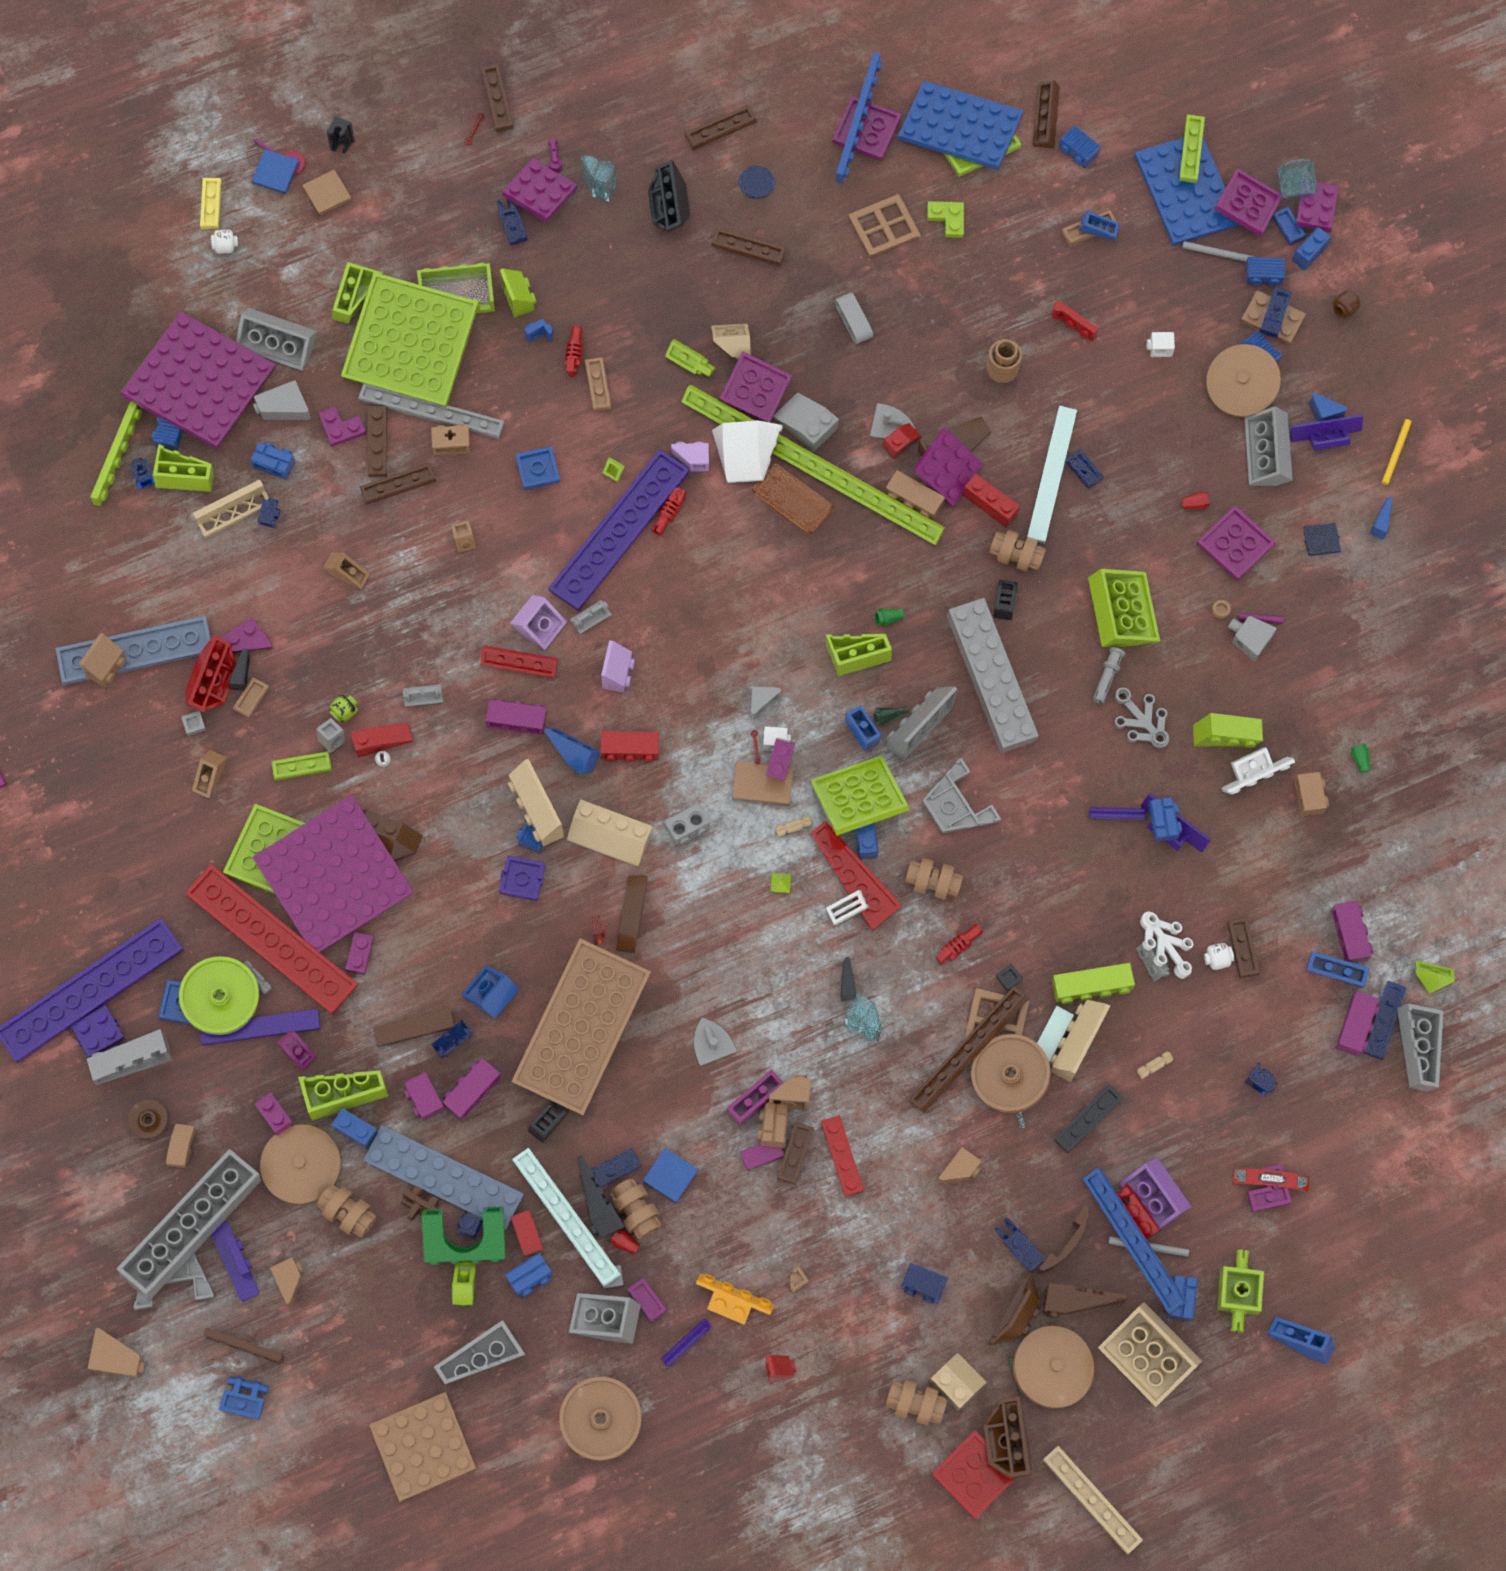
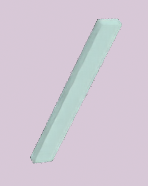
M1059 406L1027 536L1039 540L1038 542L1043 544L1046 541L1077 413L1076 409Z
M527 1148L512 1160L604 1288L620 1277L619 1271L530 1149Z

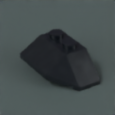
M672 160L656 167V174L648 191L653 224L668 232L684 225L690 217L686 183Z

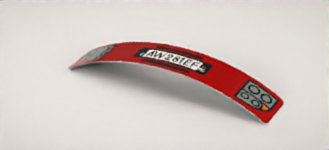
M1233 1169V1184L1267 1185L1309 1191V1176L1266 1169Z

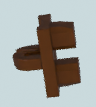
M415 1185L409 1191L405 1190L401 1203L410 1208L407 1219L413 1221L418 1214L422 1216L423 1210L437 1209L439 1199L429 1196L427 1201L421 1198L423 1190Z

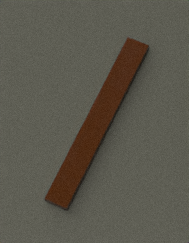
M1013 986L909 1099L910 1103L925 1113L1029 1000L1028 996Z

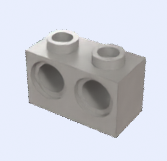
M699 804L664 821L665 829L675 846L679 844L685 845L691 841L692 837L705 834L709 829L710 823ZM693 819H699L701 820V823L699 825H694L691 823V821ZM676 828H683L685 831L682 834H677L674 830Z

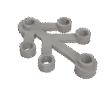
M1119 688L1116 691L1115 700L1119 704H1124L1136 719L1118 716L1114 722L1115 727L1118 729H1122L1125 726L1145 728L1150 734L1131 730L1127 734V740L1130 743H1135L1137 740L1151 742L1156 748L1166 747L1169 743V735L1164 731L1165 719L1168 714L1167 710L1159 708L1156 711L1155 717L1158 720L1156 729L1151 723L1155 697L1152 694L1144 696L1143 704L1145 705V711L1143 714L1130 700L1131 692L1127 688ZM1124 695L1126 699L1121 700L1119 696ZM1146 698L1152 699V702L1148 703ZM1163 712L1165 716L1161 717L1158 713ZM1122 720L1124 724L1119 725L1117 721ZM1130 734H1134L1136 738L1131 739ZM1161 737L1163 741L1158 742L1156 738Z

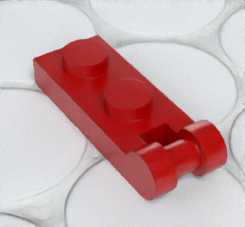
M1060 301L1054 303L1052 317L1054 319H1061L1069 328H1074L1085 339L1093 341L1097 337L1098 327Z
M1129 1184L1123 1186L1120 1192H1116L1146 1239H1149L1161 1230ZM1127 1196L1131 1200L1128 1203L1124 1201V1198Z

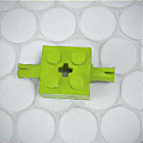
M1236 1250V1268L1224 1266L1220 1270L1217 1310L1232 1313V1332H1244L1245 1314L1258 1315L1262 1309L1264 1271L1248 1269L1249 1251ZM1239 1287H1241V1291H1244L1242 1295L1237 1291Z

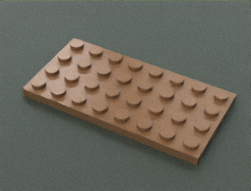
M579 939L511 1082L584 1116L651 971L583 939Z

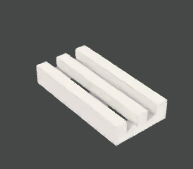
M858 890L826 907L833 924L838 925L866 910L869 906L866 904L861 890ZM858 896L859 899L834 913L832 912L833 909ZM859 904H862V906H860V907L854 909L853 911H851V912H849V913L843 915L842 917H840V918H838V919L835 918V917H837L838 915H840V914H842V913L848 911L849 909H851V908H853V907H855V906H857V905H859Z

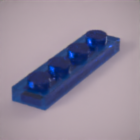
M1391 981L1386 982L1379 1003L1380 1008L1377 1016H1375L1374 1026L1371 1034H1369L1368 1045L1364 1054L1380 1060L1384 1059L1397 1019V1008L1401 1006L1406 990L1405 986Z

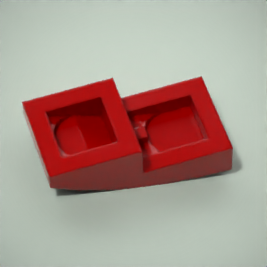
M528 1209L510 1216L524 1257L543 1250L530 1210Z

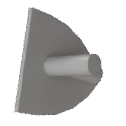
M877 403L870 436L885 439L898 427L910 423L913 427L914 425L903 412L895 407Z
M701 1018L694 1036V1049L700 1066L737 1052L730 1036L722 1027L713 1021Z

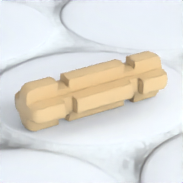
M807 815L802 817L801 820L798 818L786 822L785 825H778L775 827L776 834L780 837L785 835V833L789 834L801 830L803 827L812 826V819Z
M1170 1052L1163 1053L1161 1057L1158 1056L1145 1066L1138 1068L1137 1074L1141 1079H1144L1149 1073L1152 1074L1164 1067L1165 1064L1167 1065L1172 1062V1055Z

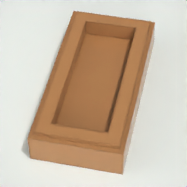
M253 677L234 705L233 710L250 719L270 689L269 685Z

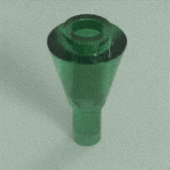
M908 706L900 708L877 707L876 712H874L875 722L882 726L899 715L908 714L909 708Z

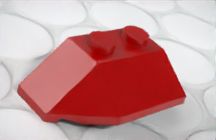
M213 635L200 652L185 688L187 705L204 712L225 703L230 690L229 680L236 667L230 642Z

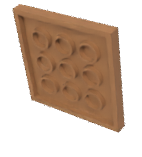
M446 1392L369 1424L399 1502L476 1470Z

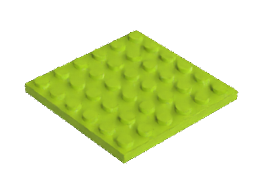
M374 272L341 377L446 407L479 302Z

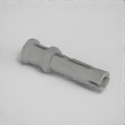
M1110 647L1109 649L1110 654L1107 661L1103 664V675L1093 697V701L1099 704H1104L1115 673L1120 670L1119 665L1122 657L1126 655L1123 650L1116 647Z

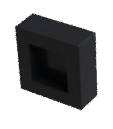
M1012 963L996 974V978L1006 991H1009L1013 986L1023 981V977Z

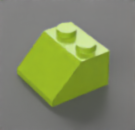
M501 269L502 288L513 316L517 317L535 311L534 304L536 299L534 293L529 292L530 284L528 278H524L521 271Z

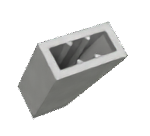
M295 380L254 396L256 403L253 404L256 414H261L263 420L311 419L309 410Z

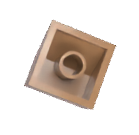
M100 633L79 665L87 678L105 688L108 683H112L117 670L124 666L126 655L119 646Z
M795 1075V1077L789 1078L770 1094L769 1103L787 1104L788 1109L808 1111L811 1079L805 1075Z

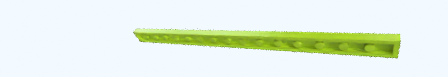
M692 385L688 386L681 401L719 424L755 421ZM778 434L776 447L772 451L774 455L932 544L936 545L945 527Z

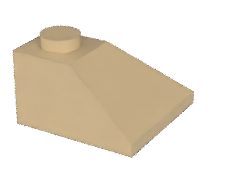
M748 324L711 326L713 341L731 357L739 359L742 351L751 355Z

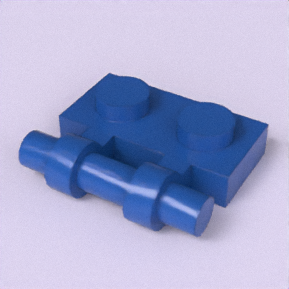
M229 1376L227 1384L234 1386L233 1391L224 1390L219 1410L260 1420L265 1400L257 1397L259 1392L267 1394L269 1386L263 1385L260 1381L251 1382L244 1380L243 1377L237 1376V1378ZM241 1388L252 1390L251 1395L241 1394Z

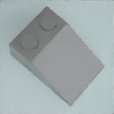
M798 392L773 416L776 422L782 425L783 428L813 453L838 429L839 419L827 408Z
M577 1293L569 1333L606 1341L633 1344L641 1304L628 1297Z

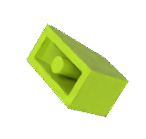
M461 1261V1263L455 1264L452 1283V1304L462 1306L473 1305L476 1263Z

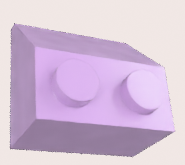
M532 595L510 624L527 640L542 650H546L567 621L545 597Z
M610 640L601 674L602 689L624 693L625 688L630 686L631 676L628 675L630 669L633 670L635 659L632 658V651Z

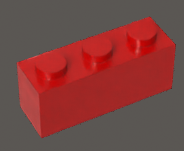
M975 474L964 486L963 496L1007 528L1018 515L1020 506L978 474Z
M601 731V759H605L608 762H614L616 759L626 762H634L635 760L654 762L659 760V732Z

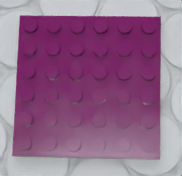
M180 311L120 393L127 400L218 449L254 399V396H256L274 371L276 364Z
M352 794L252 857L303 939L319 953L414 893Z

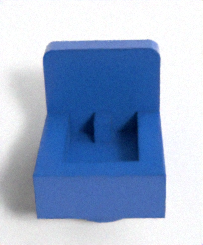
M543 318L528 324L524 329L525 338L528 343L545 334L549 342L553 340L552 333H554V330L549 323L546 324Z

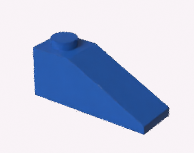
M545 728L544 732L565 762L573 767L576 773L584 775V773L593 772L600 755L599 750L557 728Z
M1275 1317L1268 1331V1335L1307 1358L1324 1364L1328 1363L1335 1349L1331 1335L1279 1317Z

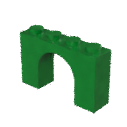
M504 1206L483 1208L484 1234L476 1244L468 1247L457 1246L447 1238L444 1231L443 1209L423 1210L424 1263L429 1262L431 1265H437L441 1262L458 1264L461 1261L479 1263L482 1260L499 1262L505 1259Z

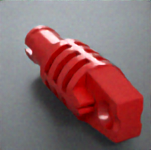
M572 326L570 341L567 343L564 365L567 366L566 371L569 376H576L578 366H581L583 349L581 338L583 329L580 326Z
M676 487L668 496L664 506H662L658 513V520L651 529L653 533L662 536L668 523L673 522L687 495L685 490Z
M975 924L964 934L959 933L941 948L942 952L936 956L938 963L942 966L947 961H953L970 947L971 942L983 933L981 927Z

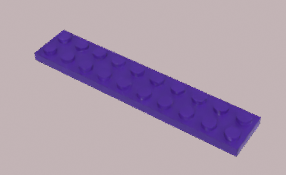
M659 449L549 586L548 591L577 611H580L662 508L668 496L689 474L690 469Z
M160 918L1 1025L0 1040L15 1062L18 1063L69 1029L72 1024L94 1012L184 950Z

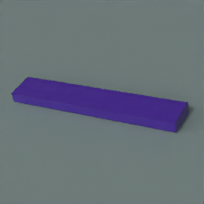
M318 1009L251 1018L239 1030L224 1035H213L200 1031L201 1044L204 1046L284 1035L291 1029L295 1033L321 1030Z

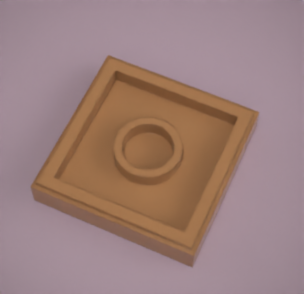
M335 170L302 185L319 216L352 200Z

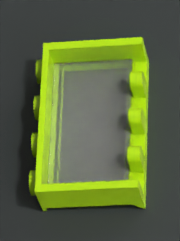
M490 263L417 270L418 285L478 301L479 306L476 313L495 312Z

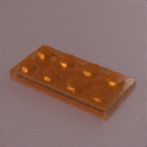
M776 462L766 472L764 480L759 481L752 488L753 493L810 535L834 506Z

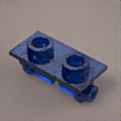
M461 1020L431 1045L442 1059L444 1056L447 1057V1054L467 1038H471L473 1032Z

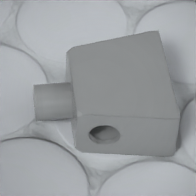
M1251 616L1243 624L1234 618L1228 626L1229 629L1236 633L1232 641L1233 644L1253 662L1257 660L1277 629Z

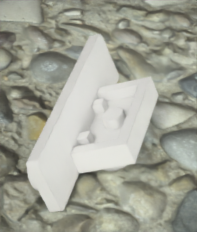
M1263 747L1231 762L1237 780L1221 789L1223 792L1230 794L1238 793L1240 788L1244 786H1252L1261 778H1269L1278 770L1283 771L1290 768V764L1295 763V760L1291 757H1285L1272 763L1267 748Z

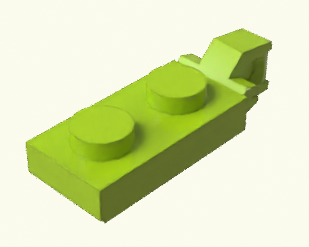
M675 339L671 341L665 357L694 374L701 375L704 373L707 376L713 375L716 368L707 363L708 359Z

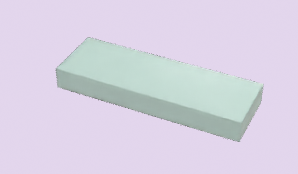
M1056 1006L1037 1042L1045 1052L1049 1062L1074 1016Z

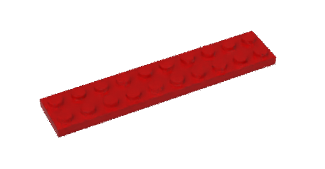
M212 864L185 892L186 896L331 1015L358 987L354 980Z

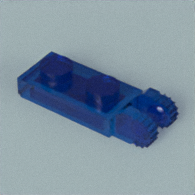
M507 199L509 209L504 210L502 202L500 200L496 201L499 216L510 246L528 241L519 213L513 202Z
M1006 1218L1004 1223L1013 1234L1008 1237L999 1226L994 1228V1230L1029 1272H1032L1046 1258L1023 1232L1017 1229L1009 1218Z

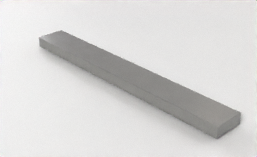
M363 383L358 397L360 402L374 406H386L389 410L447 426H455L457 424L468 425L469 432L498 440L505 424L503 420L448 405L445 407Z

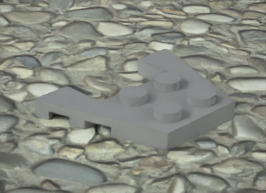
M962 758L958 759L942 780L922 800L924 807L942 834L1001 821V817L993 805L975 814L956 786L955 782L966 777L971 772Z
M195 1253L166 1283L193 1280L196 1301L214 1298V1293ZM137 1293L134 1310L154 1307L153 1298L149 1301L142 1294Z

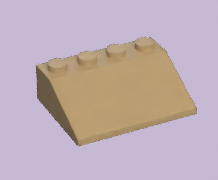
M1145 1302L1098 1347L1155 1407L1202 1362Z

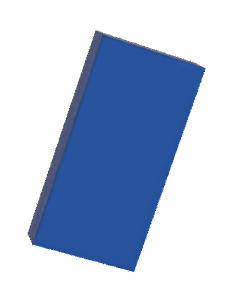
M1289 207L1273 213L1272 218L1289 245L1305 239L1306 234L1301 227L1295 226L1296 218Z

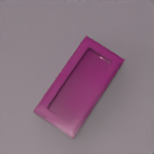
M761 1143L740 1151L747 1171L784 1157L782 1148L761 1146Z
M641 1278L627 1289L631 1297L641 1304L640 1309L651 1323L667 1311V1308L644 1278Z

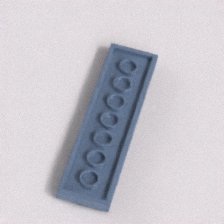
M206 616L108 637L126 655L124 666L119 668L115 674L197 657L211 639ZM95 640L56 648L63 685L91 680L85 676L79 663Z
M381 1125L363 1159V1162L412 1186L416 1185L423 1191L482 1220L484 1207L504 1206L505 1231L511 1222L510 1216L515 1215L524 1197L523 1193Z

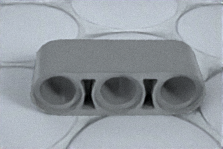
M850 292L834 299L837 311L854 343L858 344L873 338L871 326L854 294Z

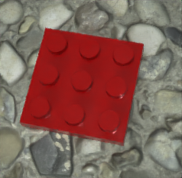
M976 1430L931 1474L974 1520L1016 1479H1010L988 1464L986 1441Z

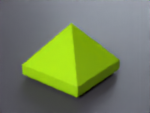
M609 457L602 473L619 482L625 466Z
M772 873L770 892L790 894L791 874Z

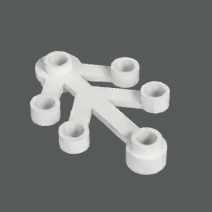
M1145 912L1140 920L1141 926L1145 929V940L1142 943L1144 949L1150 951L1156 946V941L1153 939L1154 932L1157 937L1154 963L1159 967L1167 963V957L1164 954L1166 950L1176 964L1174 968L1176 976L1181 979L1186 978L1191 974L1192 966L1189 962L1181 959L1172 945L1188 951L1193 947V941L1190 938L1182 940L1162 932L1161 929L1170 931L1173 935L1179 934L1182 931V926L1179 922L1170 924L1159 920L1153 912Z

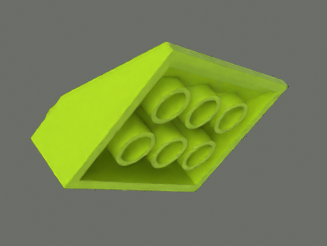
M1100 569L1088 577L1102 647L1120 648L1160 642L1146 572Z

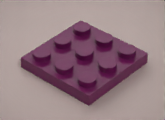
M851 97L832 139V143L842 147L845 146L859 98ZM867 102L866 106H869L866 117L863 116L862 121H864L862 132H858L859 142L857 147L853 148V151L882 161L902 114Z
M533 158L502 191V196L547 223L577 190V184Z
M1237 168L1214 209L1261 236L1283 195Z
M742 351L719 401L759 421L770 423L792 375Z
M942 428L912 471L933 491L944 496V502L949 507H953L962 495L964 486L977 474L983 464L947 428Z
M1234 506L1196 544L1238 581L1276 542L1238 507Z

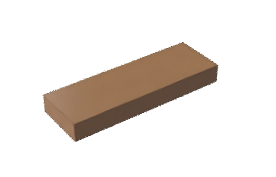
M1111 210L1098 214L1117 222ZM1080 222L1061 230L1068 246L1090 239L1096 235L1079 231Z
M603 357L586 359L585 367L593 412L610 410L611 402Z

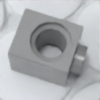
M332 718L316 729L318 742L330 753L345 743L343 729Z

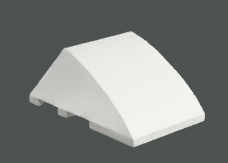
M763 421L722 423L712 430L728 483L764 480L771 461L770 456L773 448L776 447V440L779 431L781 432L782 425Z

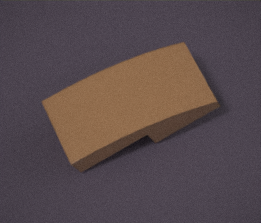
M175 1124L167 1153V1166L186 1168L192 1152L190 1146L196 1132L195 1126Z

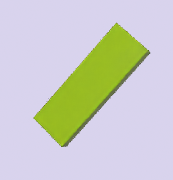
M329 751L271 761L275 781L332 771Z

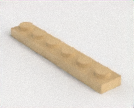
M1059 1446L1043 1459L1044 1463L1127 1555L1143 1541Z

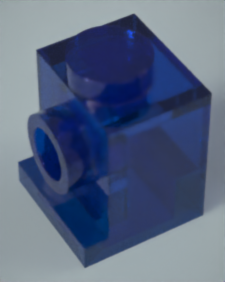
M147 458L134 459L132 461L133 464L129 466L138 489L154 485L153 473Z
M273 498L263 499L257 519L258 524L276 529L277 522L274 520L279 519L281 509H278V500Z
M1257 1063L1244 1083L1265 1096L1268 1091L1272 1093L1278 1083L1270 1071L1260 1069L1261 1064Z
M467 1212L464 1216H461L457 1227L459 1228L457 1233L476 1240L483 1224L482 1218Z

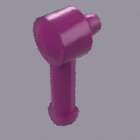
M551 138L548 142L551 153L549 168L560 173L563 166L562 160L558 158V142L555 138Z

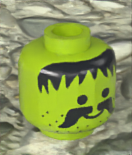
M341 694L330 704V713L338 722H348L358 712V708L355 706L358 702L351 695L346 697Z

